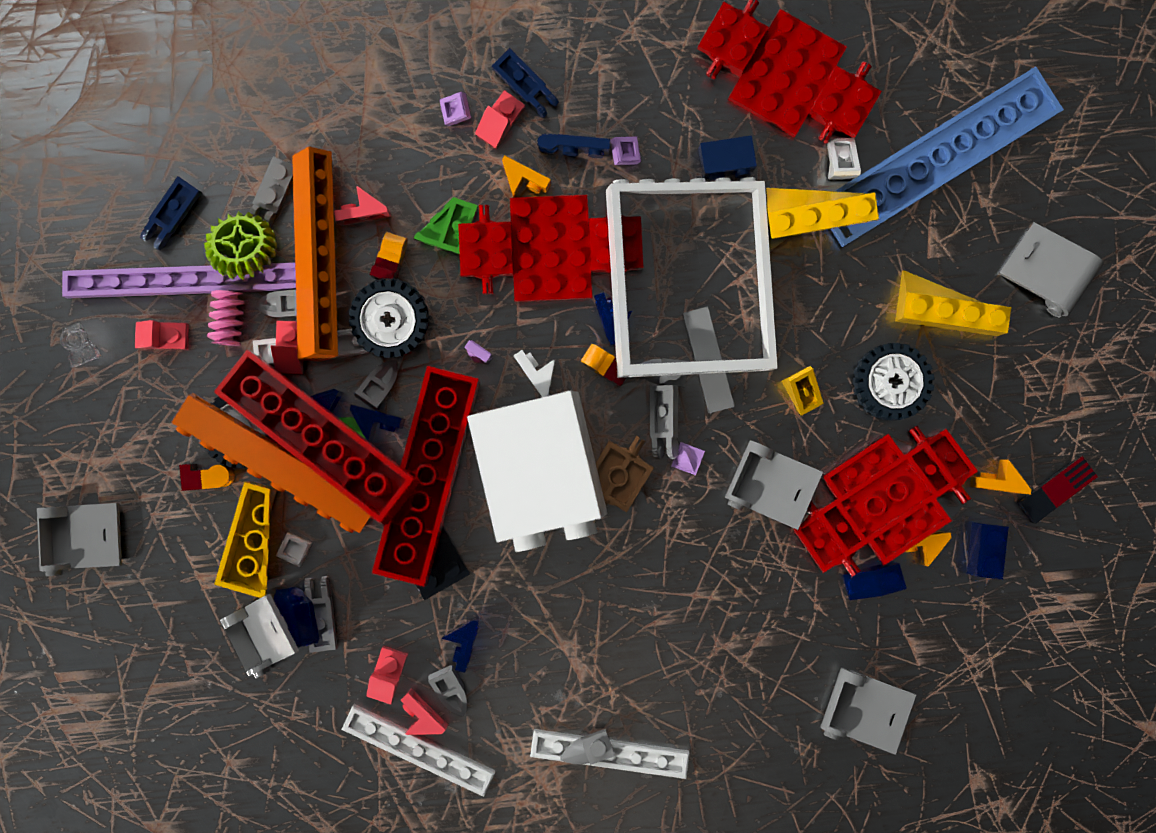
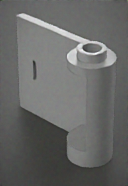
M1034 222L999 274L1046 300L1045 304L1048 307L1047 311L1056 317L1069 316L1104 262L1096 254Z
M750 440L725 495V498L729 500L727 505L742 511L743 507L749 508L799 530L824 472Z
M119 503L37 508L40 571H45L46 576L63 575L62 570L71 568L122 565Z
M270 593L220 620L247 675H254L255 679L269 672L268 666L299 652L288 630V625L283 616H281Z
M841 667L820 728L825 730V736L834 740L847 736L896 755L916 694Z

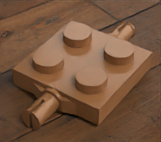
M637 435L629 449L620 447L609 440L595 463L605 505L617 506L625 512L629 510L654 469L652 465L643 461L638 455L646 441L641 439L638 446L635 447L640 440V437Z

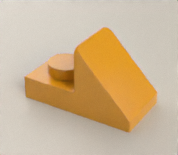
M504 155L502 162L513 198H516L523 183H526V188L537 194L540 191L547 194L551 187V179Z
M999 460L998 474L981 472L980 477H971L970 487L1031 495V488L1009 460Z
M935 532L906 552L918 551L917 546H919L921 565L928 567L951 539V532Z

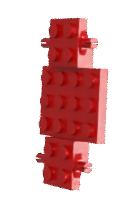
M749 0L744 10L737 9L723 2L697 49L708 55L713 61L708 72H706L708 77L712 74L711 79H716L721 68L740 77L728 100L794 138L807 116L825 126L818 137L822 141L826 133H828L823 141L824 143L829 142L834 131L843 132L855 138L882 92L868 84L865 80L872 66L868 64L864 72H862L867 62H862L856 74L849 73L836 66L847 46L782 9L778 11L770 27L752 16L759 5L757 0H755L753 5L754 0Z
M587 195L510 198V222L490 220V205H485V215L483 205H479V221L458 224L461 277L482 279V294L487 295V284L488 293L494 294L492 279L496 277H513L515 302L592 299L591 273H611L608 217L588 218ZM621 215L624 271L643 270L641 216L626 217Z
M918 425L908 432L917 442V445L905 455L891 436L887 434L822 477L836 497V500L826 507L819 509L816 508L811 500L810 507L807 510L808 517L801 523L799 530L793 528V531L822 573H825L834 566L843 564L851 577L855 576L861 570L852 557L867 544L872 548L881 563L886 565L952 521L937 501L939 497L953 492L962 505L972 499L962 485L968 478L976 474L978 470L947 429L935 436L926 438Z

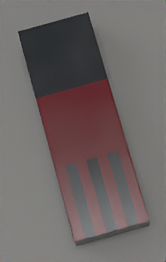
M1078 456L1031 491V495L1027 494L1017 503L1031 522L1036 524L1098 476L1084 457Z

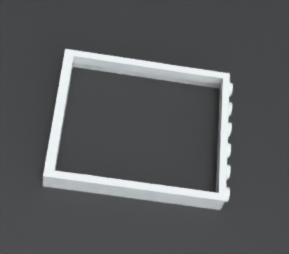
M754 177L742 178L740 181H731V178L715 179V182H706L705 178L691 179L690 182H680V179L672 178L665 180V183H655L654 179H643L639 183H629L627 179L613 181L606 189L617 378L756 372L777 369L765 181H756ZM752 192L763 359L630 364L620 195Z

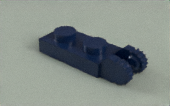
M510 48L491 66L492 70L527 105L530 104L541 117L544 118L548 113L545 107L535 99L540 93L551 105L556 106L559 103L554 94L546 87V84Z
M545 133L539 135L540 137L537 140L538 149H540L539 151L542 154L553 155L557 151H563L562 154L567 156L587 153L591 158H603L604 155L609 156L610 139L563 134L546 135Z
M177 176L148 218L149 221L144 230H142L140 238L144 241H149L157 231V227L160 226L163 229L153 245L157 250L164 248L170 240L171 234L175 233L202 192Z

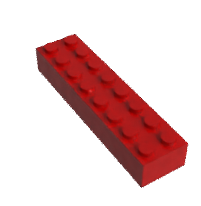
M248 349L214 391L215 394L381 524H389L420 483L419 480L265 360Z
M427 366L400 465L419 480L420 483L389 524L384 525L372 574L420 586L428 585L469 428L467 416L473 413L480 386L478 378Z

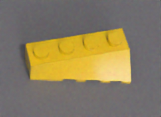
M766 188L767 210L772 239L879 221L875 193Z
M905 270L902 271L895 322L992 336L1008 333L1011 307L983 303Z
M254 481L244 482L214 585L259 598L267 595L270 513L277 492L273 487Z

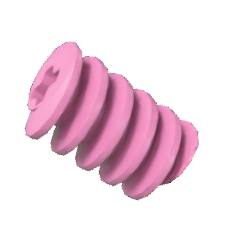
M226 290L211 292V296L218 299L210 302V306L217 309V311L209 313V317L216 320L208 323V327L215 330V332L207 334L208 338L214 340L212 343L230 346L241 345L240 342L234 340V337L242 335V332L234 328L235 326L243 325V322L235 319V317L244 314L243 311L236 308L238 305L245 303V301L237 298L238 295L244 293Z

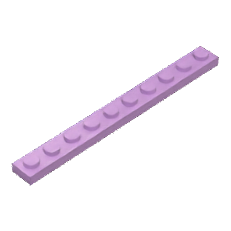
M295 263L263 265V273L258 270L255 271L254 278L246 274L244 280L240 279L238 275L233 280L228 275L223 277L212 266L63 271L62 296L65 298L206 294L215 290L234 292L296 290Z

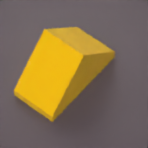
M811 366L782 380L786 391L801 416L824 404L814 370Z

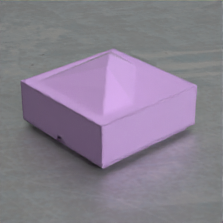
M459 92L440 99L445 125L451 126L471 118L466 93Z
M614 137L610 140L614 165H633L641 162L637 137Z
M469 340L464 347L474 362L486 363L488 365L493 358L490 352L472 340Z
M680 442L678 457L673 459L671 466L696 475L705 451Z

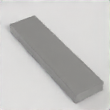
M708 307L682 313L694 361L722 360ZM726 373L698 374L709 414L735 407Z

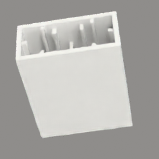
M567 391L467 416L496 542L513 539L515 552H520L546 545L544 531L563 527L566 540L598 533L595 520L604 517L608 513L579 392Z

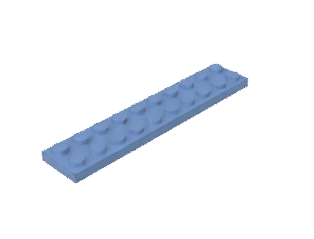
M1035 66L835 190L834 192L875 193L879 221L831 229L842 248L1062 112L1064 109L1037 67Z

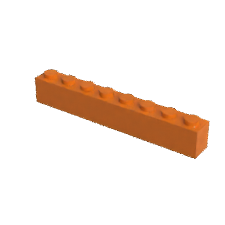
M308 146L292 156L298 360L322 362L338 356L332 152Z
M194 393L188 395L171 422L177 426L176 431L187 437L193 435L200 439L199 444L210 451L217 449L225 454L223 458L234 465L240 463L248 468L247 472L258 479H261L263 476L271 481L270 485L274 489L283 493L285 490L295 495L293 497L295 501L304 506L308 504L317 508L316 512L328 520L331 517L341 522L339 526L350 533L354 531L360 533L370 518L369 514L283 446Z

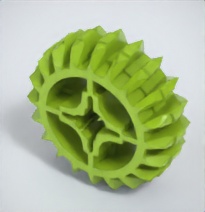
M238 211L236 217L228 214L227 219L224 221L218 218V226L211 225L212 233L206 234L207 242L204 243L206 258L212 268L216 271L218 270L223 277L228 275L233 280L238 275L240 279L244 280L245 275L249 274L254 278L255 271L258 270L263 273V265L271 266L270 258L276 257L274 250L277 248L276 236L274 231L271 230L269 223L263 221L259 215L253 217L248 212L243 216ZM223 255H228L229 257H236V259L228 258Z

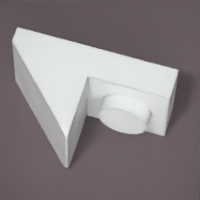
M830 138L827 145L830 160L828 180H847L860 176L861 169L855 138Z
M523 350L519 351L514 355V358L542 398L549 396L555 360H552L537 371L535 367L539 364L529 352L525 355Z

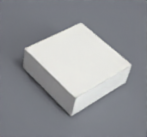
M287 532L276 556L301 567L312 542Z

